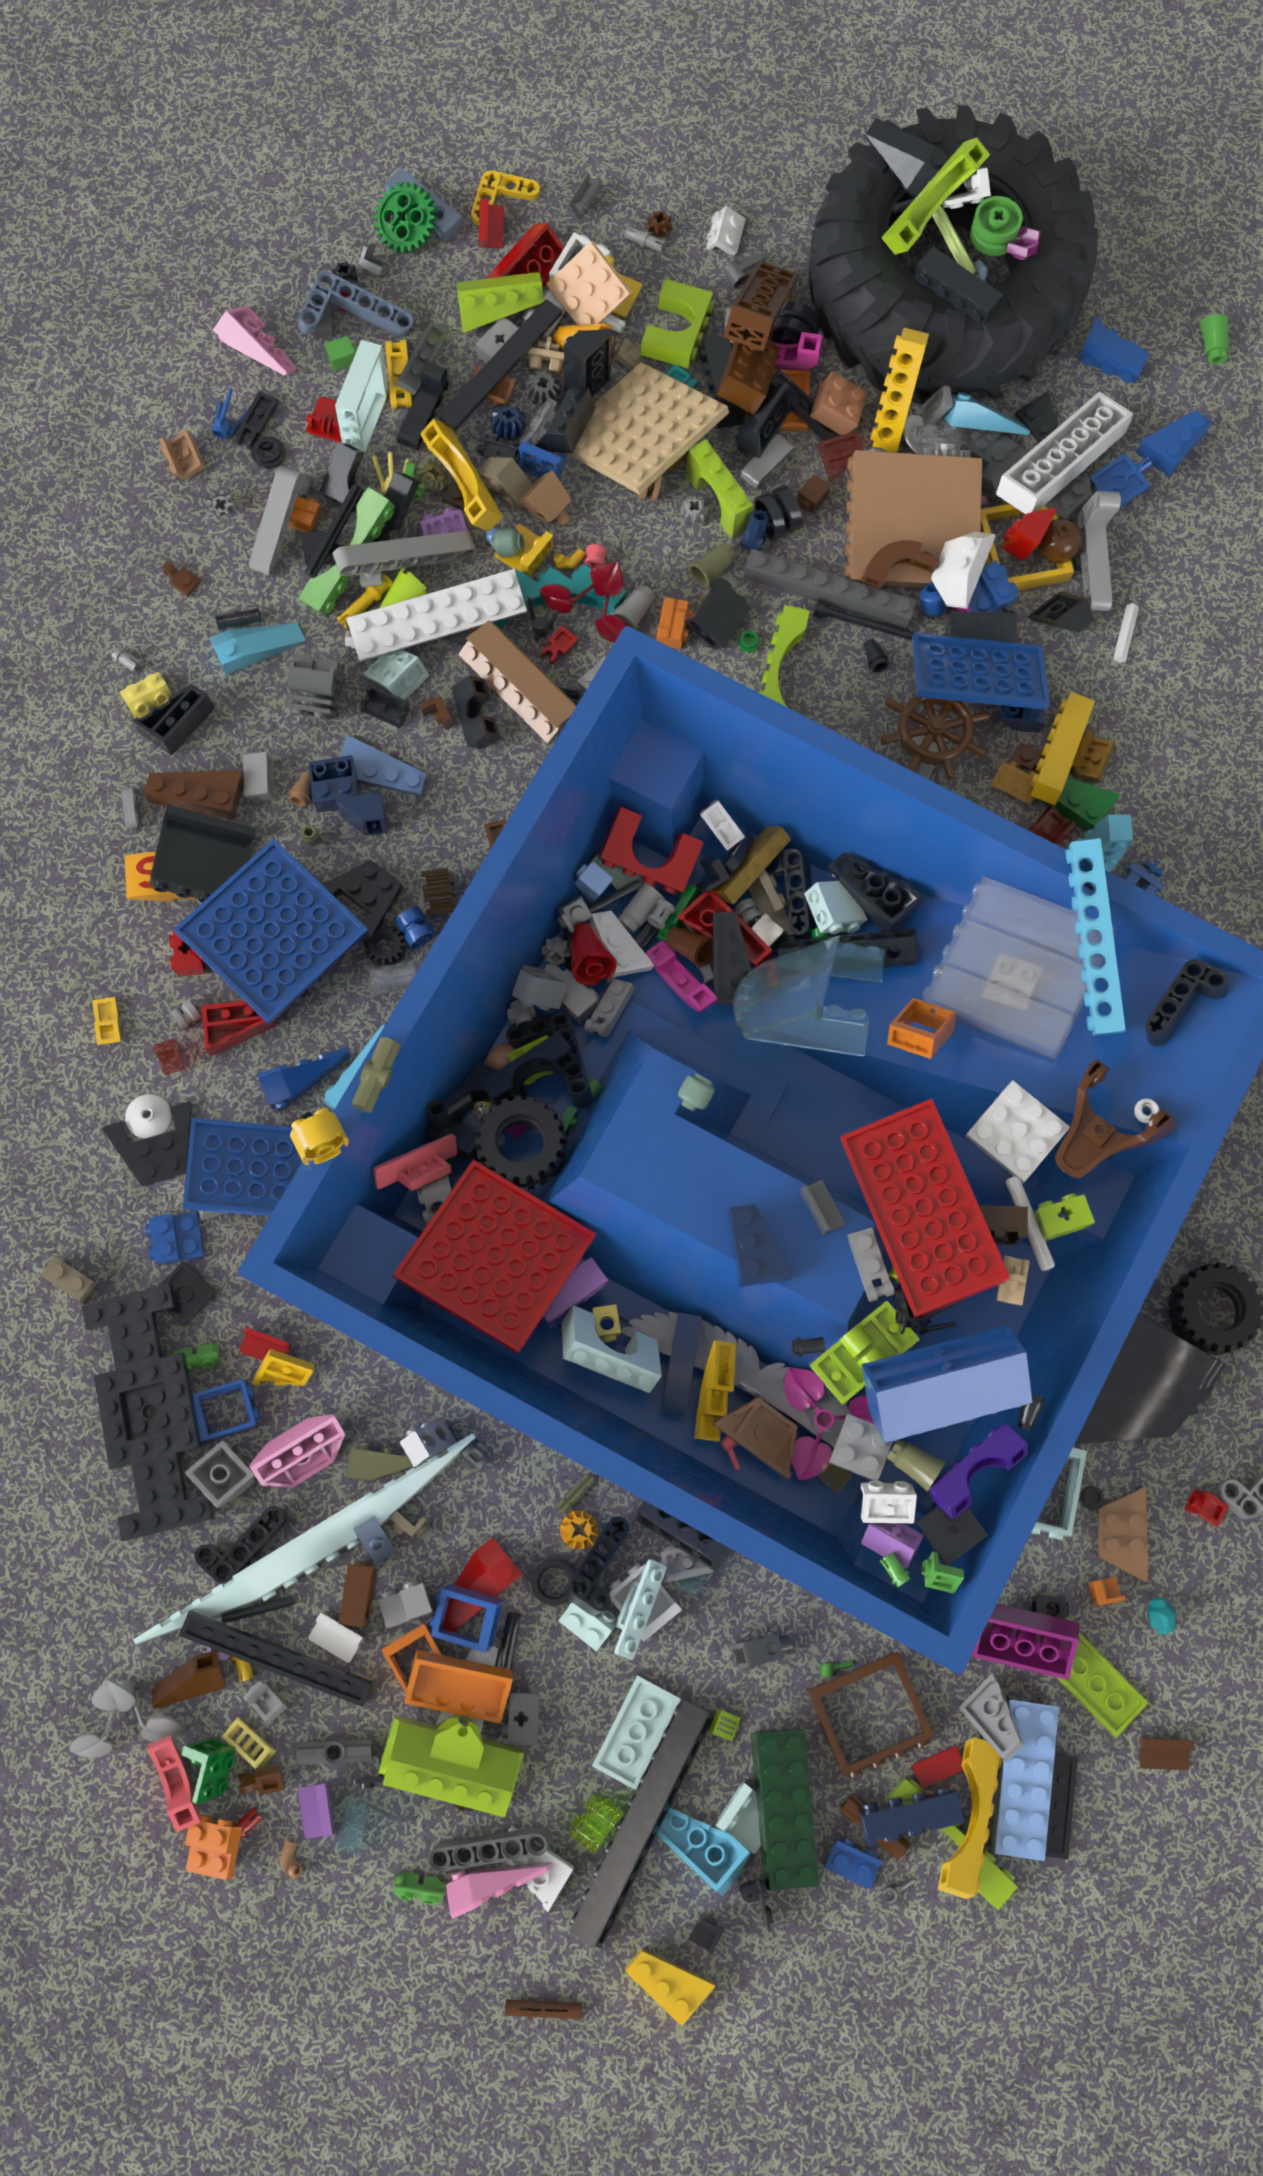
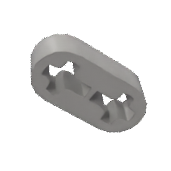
M134 787L122 788L121 794L126 828L139 827Z

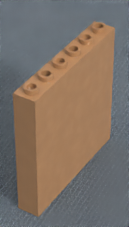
M855 450L853 455L848 458L847 469L851 471V478L847 481V492H850V500H847L846 513H849V521L846 523V535H849V543L845 545V556H848V564H845L844 576L848 577L849 580L869 585L860 581L862 574L872 557L881 548L890 543L901 540L917 541L922 543L920 552H930L935 555V558L939 559L945 542L972 532H980L982 458ZM898 564L890 568L883 586L923 589L926 585L933 583L931 580L933 572L930 573L910 564Z

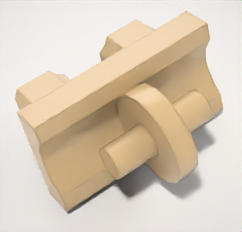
M548 336L546 342L539 341L538 348L532 347L527 353L530 369L541 370L542 360L550 361L548 371L560 374L564 364V353L556 352L559 351L560 345L553 344L552 337Z
M1005 1255L1003 1263L1011 1280L999 1285L996 1301L1021 1306L1023 1305L1030 1261Z

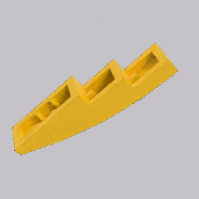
M713 1341L700 1390L694 1439L713 1442L720 1441V1430L712 1424L714 1421L727 1415L728 1392H734L736 1343Z

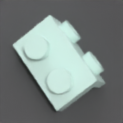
M593 1598V1603H594V1605H595L596 1607H598V1608H602L600 1605H598V1604L595 1602V1600H594V1598ZM571 1603L558 1621L597 1651L615 1628L618 1620L609 1610H606L599 1616H591Z

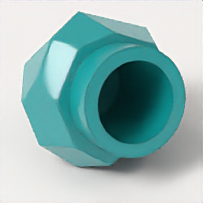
M1153 1598L1147 1609V1619L1150 1627L1157 1629L1160 1635L1173 1632L1177 1628L1175 1624L1176 1610L1164 1598Z

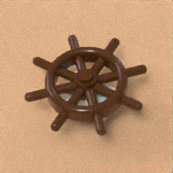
M915 696L905 706L891 698L885 700V705L900 713L897 732L882 736L881 743L889 744L900 741L904 750L912 757L907 769L915 772L920 762L929 765H943L947 779L953 780L955 772L951 762L962 756L966 750L979 757L986 756V750L972 743L971 739L974 731L973 723L988 720L990 718L988 711L971 715L969 709L962 701ZM933 704L943 705L939 713L934 710ZM924 706L927 715L924 717L915 712V710ZM952 710L959 718L949 719L947 716ZM908 719L920 724V727L908 730ZM962 726L963 736L961 737L954 733L951 728ZM950 740L957 744V746L947 750L945 741Z

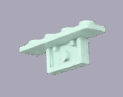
M649 1559L640 1583L632 1580L616 1624V1628L621 1629L622 1632L614 1651L615 1654L630 1660L634 1659L667 1569L665 1565Z

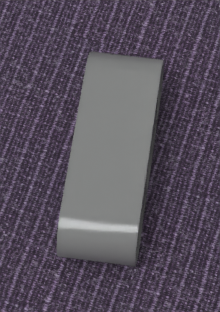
M778 434L771 440L760 458L754 457L746 465L740 477L754 489L759 490L758 487L762 483L765 484L773 476L772 473L776 469L779 470L787 462L786 459L790 455L793 456L796 446L781 434Z

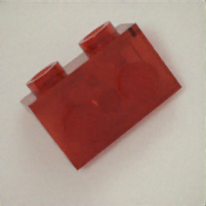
M1048 806L1028 831L1059 845L1062 840L1071 835L1076 823L1073 820L1066 821L1054 806Z

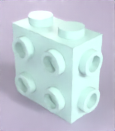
M839 881L817 882L804 893L820 933L837 934L845 931L853 933L858 931L860 926L867 920L862 908Z

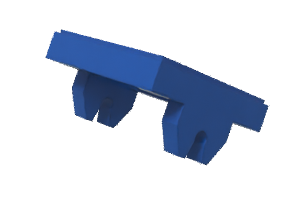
M522 441L519 446L520 469L539 478L543 474L553 471L559 481H561L567 456L564 454L558 456L533 446V441ZM544 461L553 464L554 468L547 465Z

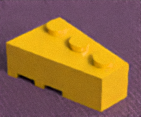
M643 1948L637 1952L625 1967V1972L681 2026L684 2025L716 1986L713 1981Z

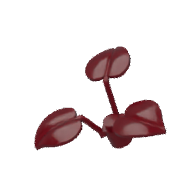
M618 560L593 566L590 571L592 584L575 597H571V592L568 588L559 584H549L540 588V595L549 608L553 611L559 610L561 614L569 613L573 609L572 602H576L593 588H595L597 595L601 597L606 596L602 612L603 618H598L595 626L600 636L609 642L615 643L623 628L628 626L622 618L616 615L607 616L610 597L620 594L624 586L623 574Z

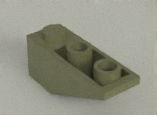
M357 1445V1449H350L346 1478L373 1482L416 1467L413 1466L406 1452L404 1456L395 1455V1450L381 1448V1452L371 1451L372 1447Z

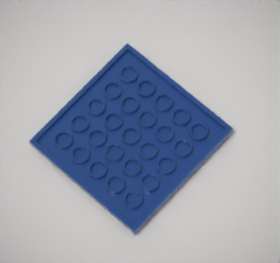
M274 838L173 929L269 1025L369 933L368 928Z

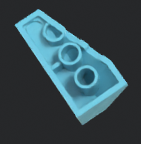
M959 392L958 395L951 394L953 407L942 416L950 426L1024 435H1029L1030 430L1024 424L970 397V394Z
M298 623L229 629L209 638L226 675L306 642Z
M672 1808L669 1809L657 1833L677 1855L721 1896L727 1892L740 1876L750 1855V1852L731 1834L718 1830Z

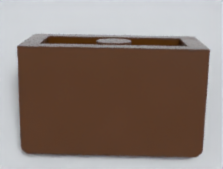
M1139 1738L1141 1768L1189 1770V1751H1194L1193 1740Z

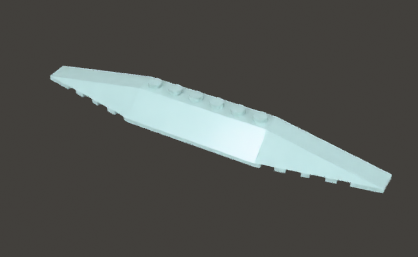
M474 1434L448 1447L440 1454L429 1458L417 1468L410 1469L395 1481L393 1479L386 1483L384 1488L373 1494L371 1492L240 1571L232 1576L234 1579L224 1585L223 1583L218 1585L208 1595L196 1599L190 1606L179 1610L171 1615L170 1618L135 1638V1644H142L180 1630L189 1610L212 1618L263 1599L265 1602L277 1594L275 1592L276 1589L284 1586L286 1589L298 1582L296 1577L305 1572L307 1576L318 1570L317 1564L326 1559L329 1563L339 1557V1551L347 1547L350 1550L359 1545L361 1541L357 1537L354 1528L374 1516L380 1526L386 1523L395 1511H399L476 1440Z

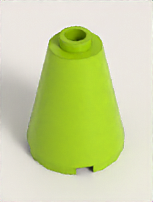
M402 568L379 608L427 595L428 593L425 591L427 588L410 572L406 574L405 568Z

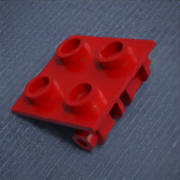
M319 396L313 413H308L306 417L308 425L305 432L335 442H342L335 408L337 401Z

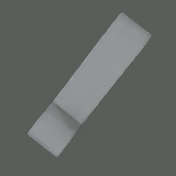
M1263 1472L1248 1489L1237 1480L1231 1479L1221 1482L1216 1489L1218 1498L1227 1504L1228 1508L1241 1519L1257 1517L1263 1511V1496L1259 1493V1486L1263 1485ZM1227 1485L1233 1488L1234 1494L1232 1497H1229L1225 1492ZM1245 1502H1248L1252 1507L1250 1514L1244 1511L1243 1505Z

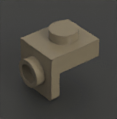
M627 338L620 342L616 341L612 345L611 363L618 360L627 368L633 370L643 358L641 349Z
M395 1511L390 1517L394 1521L391 1526L401 1535L406 1532L412 1538L415 1535L420 1537L429 1527L426 1524L429 1519L425 1516L415 1526L398 1511Z

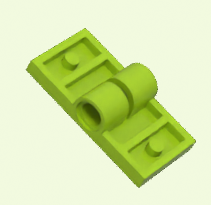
M885 1301L809 1365L842 1405L865 1386L861 1364L905 1353L920 1340L911 1328L906 1327L904 1333L900 1334L899 1324H896L895 1321L896 1310L888 1301Z

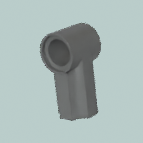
M757 252L741 261L732 260L725 265L723 273L732 286L737 289V286L745 285L759 260L766 262L765 257L762 253Z

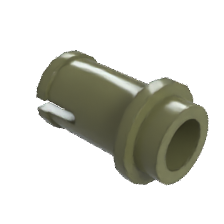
M312 825L302 828L300 835L308 847H315L319 842L317 828Z

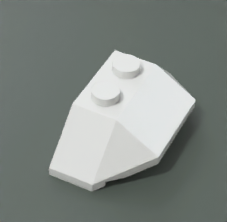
M972 532L945 542L939 557L940 560L932 574L931 580L946 606L967 609L996 537L995 534Z

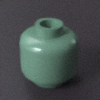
M516 528L498 529L495 537L491 539L492 549L496 550L497 555L500 557L518 556L524 550V536Z
M697 1073L694 1076L688 1075L678 1091V1096L683 1100L681 1105L692 1111H695L696 1107L705 1109L715 1092V1089L711 1086L713 1082Z

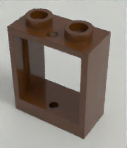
M355 1560L354 1565L348 1564L339 1624L368 1627L376 1569L371 1567V1563L367 1561Z

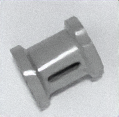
M658 899L657 907L652 915H648L647 920L656 928L664 929L666 926L665 922L676 909L666 900Z

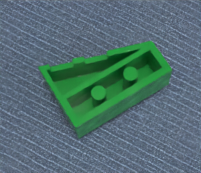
M1067 777L1056 805L1040 801L1082 831L1087 832L1088 830L1095 829L1094 825L1107 815L1121 794Z

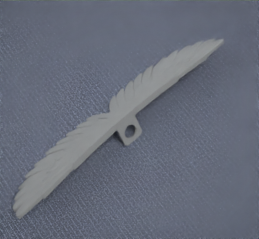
M655 1312L654 1316L641 1315L643 1320H630L629 1324L633 1327H624L621 1333L632 1339L637 1331L657 1339L659 1352L671 1357L678 1314L669 1312V1316L663 1313ZM701 1320L694 1367L705 1371L713 1341L736 1343L734 1385L762 1399L817 1436L819 1427L815 1424L814 1419L817 1412L813 1406L810 1405L806 1410L799 1411L793 1408L786 1398L784 1380L788 1368L792 1367H785L784 1363H775L759 1369V1359L751 1345L748 1349L743 1340L738 1339L737 1343L735 1337L730 1332H726L725 1335L720 1327L716 1325L713 1327L709 1322ZM824 1386L822 1398L815 1401L820 1410H829L834 1416L851 1415L849 1407L846 1406L848 1402L842 1405L835 1396L831 1395L833 1393L828 1387ZM836 1420L831 1428L824 1429L821 1439L835 1447L845 1420Z

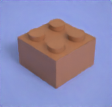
M832 371L819 385L810 417L846 437L859 423L868 392Z

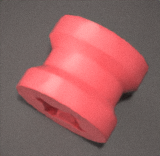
M598 544L588 545L586 547L587 558L585 559V565L592 569L595 565L606 563L604 559L607 555L606 547Z

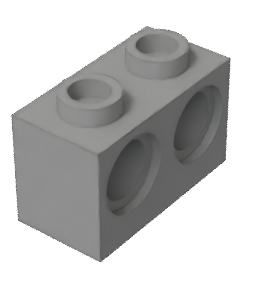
M444 1419L435 1423L433 1420H430L420 1427L415 1426L407 1431V1437L400 1441L414 1467L425 1463L429 1458L440 1454L448 1447L457 1443Z

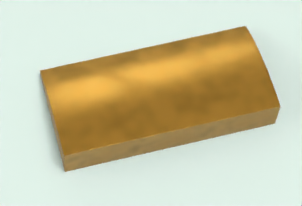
M780 826L764 828L756 837L742 863L731 874H728L730 878L712 889L724 902L734 904L791 840L784 829Z

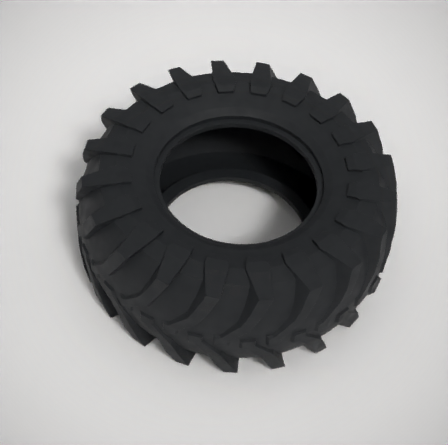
M958 105L957 115L954 119H936L928 107L916 109L919 120L917 124L900 128L890 120L884 122L936 146L949 157L957 151L963 142L977 137L990 154L980 166L988 169L991 196L984 197V200L993 196H1002L1014 201L1022 212L1021 227L1025 226L1041 231L1037 253L1026 257V259L1014 258V254L1008 252L1002 255L1007 263L1010 275L999 284L993 286V288L1004 294L1000 309L985 326L978 321H974L968 314L955 308L952 303L943 297H939L933 290L920 284L918 280L912 277L902 267L893 251L883 241V235L904 212L895 214L893 205L914 197L902 188L900 179L896 174L890 172V166L883 157L878 156L871 145L867 146L855 142L848 149L851 163L845 167L842 173L833 172L826 185V190L829 193L826 195L821 209L816 214L815 230L812 231L808 269L812 304H815V311L821 318L820 329L824 338L833 337L836 350L842 362L849 369L862 363L873 387L880 391L886 390L887 387L884 386L887 373H892L893 368H889L892 354H897L898 349H894L897 335H902L903 328H908L929 334L911 402L923 405L927 392L936 393L942 386H949L951 394L958 395L959 392L972 393L984 390L995 400L1004 396L1000 385L1016 377H1020L1028 382L1038 375L1035 365L1041 362L1048 354L1056 355L1060 352L1065 343L1063 337L1068 334L1073 323L1077 321L1080 315L1082 305L1087 298L1097 259L1098 228L1094 227L1093 200L1090 191H1080L1076 166L1069 157L1054 162L1049 140L1039 130L1028 139H1025L1018 135L1011 116L999 113L994 124L977 121L970 106ZM964 182L956 188V194L968 192ZM963 202L962 207L953 209L947 207L944 210L951 224L971 229L976 209L981 202L974 204ZM933 216L929 219L926 225L936 224Z

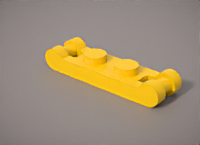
M406 339L393 343L392 340L385 341L391 409H398L401 406L410 408L412 405L411 393L396 385L408 362ZM396 394H405V397L397 398Z

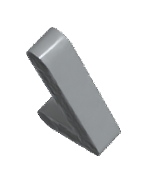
M284 466L278 467L249 560L250 569L269 576L272 575L270 572L273 566L275 567L297 495L298 493L310 494L308 491L314 485L313 476Z
M1096 491L1078 515V529L1081 534L1080 556L1084 598L1087 599L1091 611H1109L1112 606L1106 524L1120 508L1121 497L1119 492Z

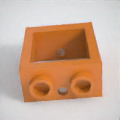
M912 998L890 1023L887 1044L932 1059L954 1032L957 1012ZM915 1022L937 1031L931 1033L910 1025Z
M422 1624L382 1649L405 1693L408 1687V1680L396 1661L394 1654L425 1636L433 1652L443 1655L426 1624Z

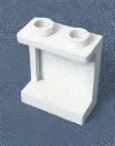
M639 1563L627 1572L629 1577L622 1582L618 1579L608 1587L611 1591L609 1593L611 1601L620 1612L632 1580L640 1583L646 1564L640 1566ZM660 1585L641 1637L643 1642L682 1610L662 1585Z

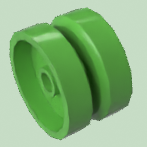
M993 196L983 200L976 209L970 231V238L974 247L983 254L990 256H1000L1007 253L1008 243L1017 240L1023 217L1019 206L1011 199L1002 196Z

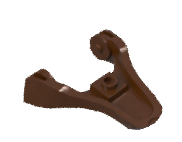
M1098 1059L1089 1063L1078 1086L1072 1124L1055 1156L1058 1167L1064 1173L1074 1178L1083 1177L1109 1156L1124 1150L1152 1144L1176 1130L1175 1118L1164 1109H1160L1157 1114H1153L1150 1117V1122L1145 1128L1146 1131L1139 1135L1119 1133L1104 1119L1095 1115L1089 1105L1087 1090L1089 1087L1093 1089L1103 1082L1109 1071V1067Z

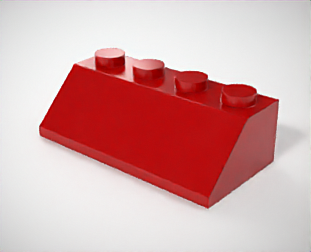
M548 223L534 224L485 279L539 272L543 289L550 281L549 273L565 247Z

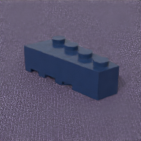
M950 1786L936 1788V1793L926 1795V1791L912 1793V1798L902 1800V1797L899 1796L887 1799L886 1804L878 1805L877 1802L863 1804V1809H858L857 1811L864 1841L869 1847L878 1845V1839L892 1842L899 1840L902 1833H905L906 1836H915L926 1832L925 1828L930 1827V1830H938L965 1823L958 1791L950 1789Z

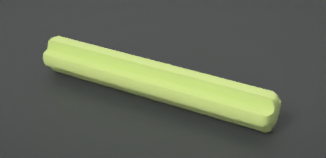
M939 206L932 216L950 251L959 265L975 274L976 269L944 208Z

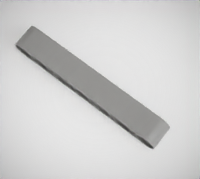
M459 531L343 546L333 552V557L340 575L350 576L465 560V557H474L477 554V549L470 532Z

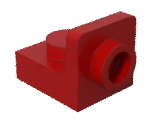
M1194 1489L1188 1498L1184 1510L1198 1515L1212 1526L1219 1527L1228 1505L1209 1492Z

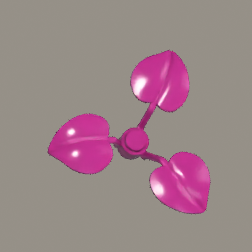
M788 1368L784 1380V1390L789 1404L799 1411H804L812 1405L817 1412L814 1419L815 1424L819 1427L816 1440L808 1436L794 1442V1455L791 1457L798 1479L806 1480L819 1475L828 1467L832 1453L831 1448L827 1444L819 1443L823 1430L831 1428L836 1420H845L846 1415L834 1416L829 1410H820L815 1401L822 1398L824 1383L816 1373L809 1370ZM859 1396L853 1399L849 1404L851 1415L874 1424L869 1413L867 1396Z

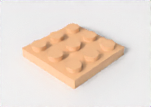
M594 241L589 242L547 283L548 287L577 325L601 323L632 294L631 290Z

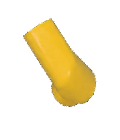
M580 548L570 557H565L564 554L558 553L554 556L555 566L559 569H574L586 554Z

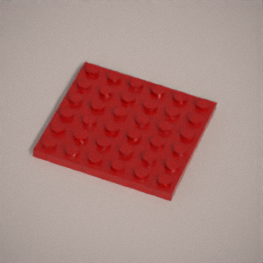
M473 1160L393 1273V1278L514 1353L519 1354L596 1238V1233Z

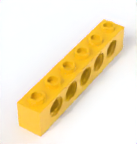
M903 328L902 335H897L894 349H898L897 354H892L889 368H893L892 373H887L884 386L888 387L887 392L882 391L879 403L883 405V408L877 411L875 422L878 423V427H873L870 440L874 441L873 447H880L891 453H897L927 344L928 333Z

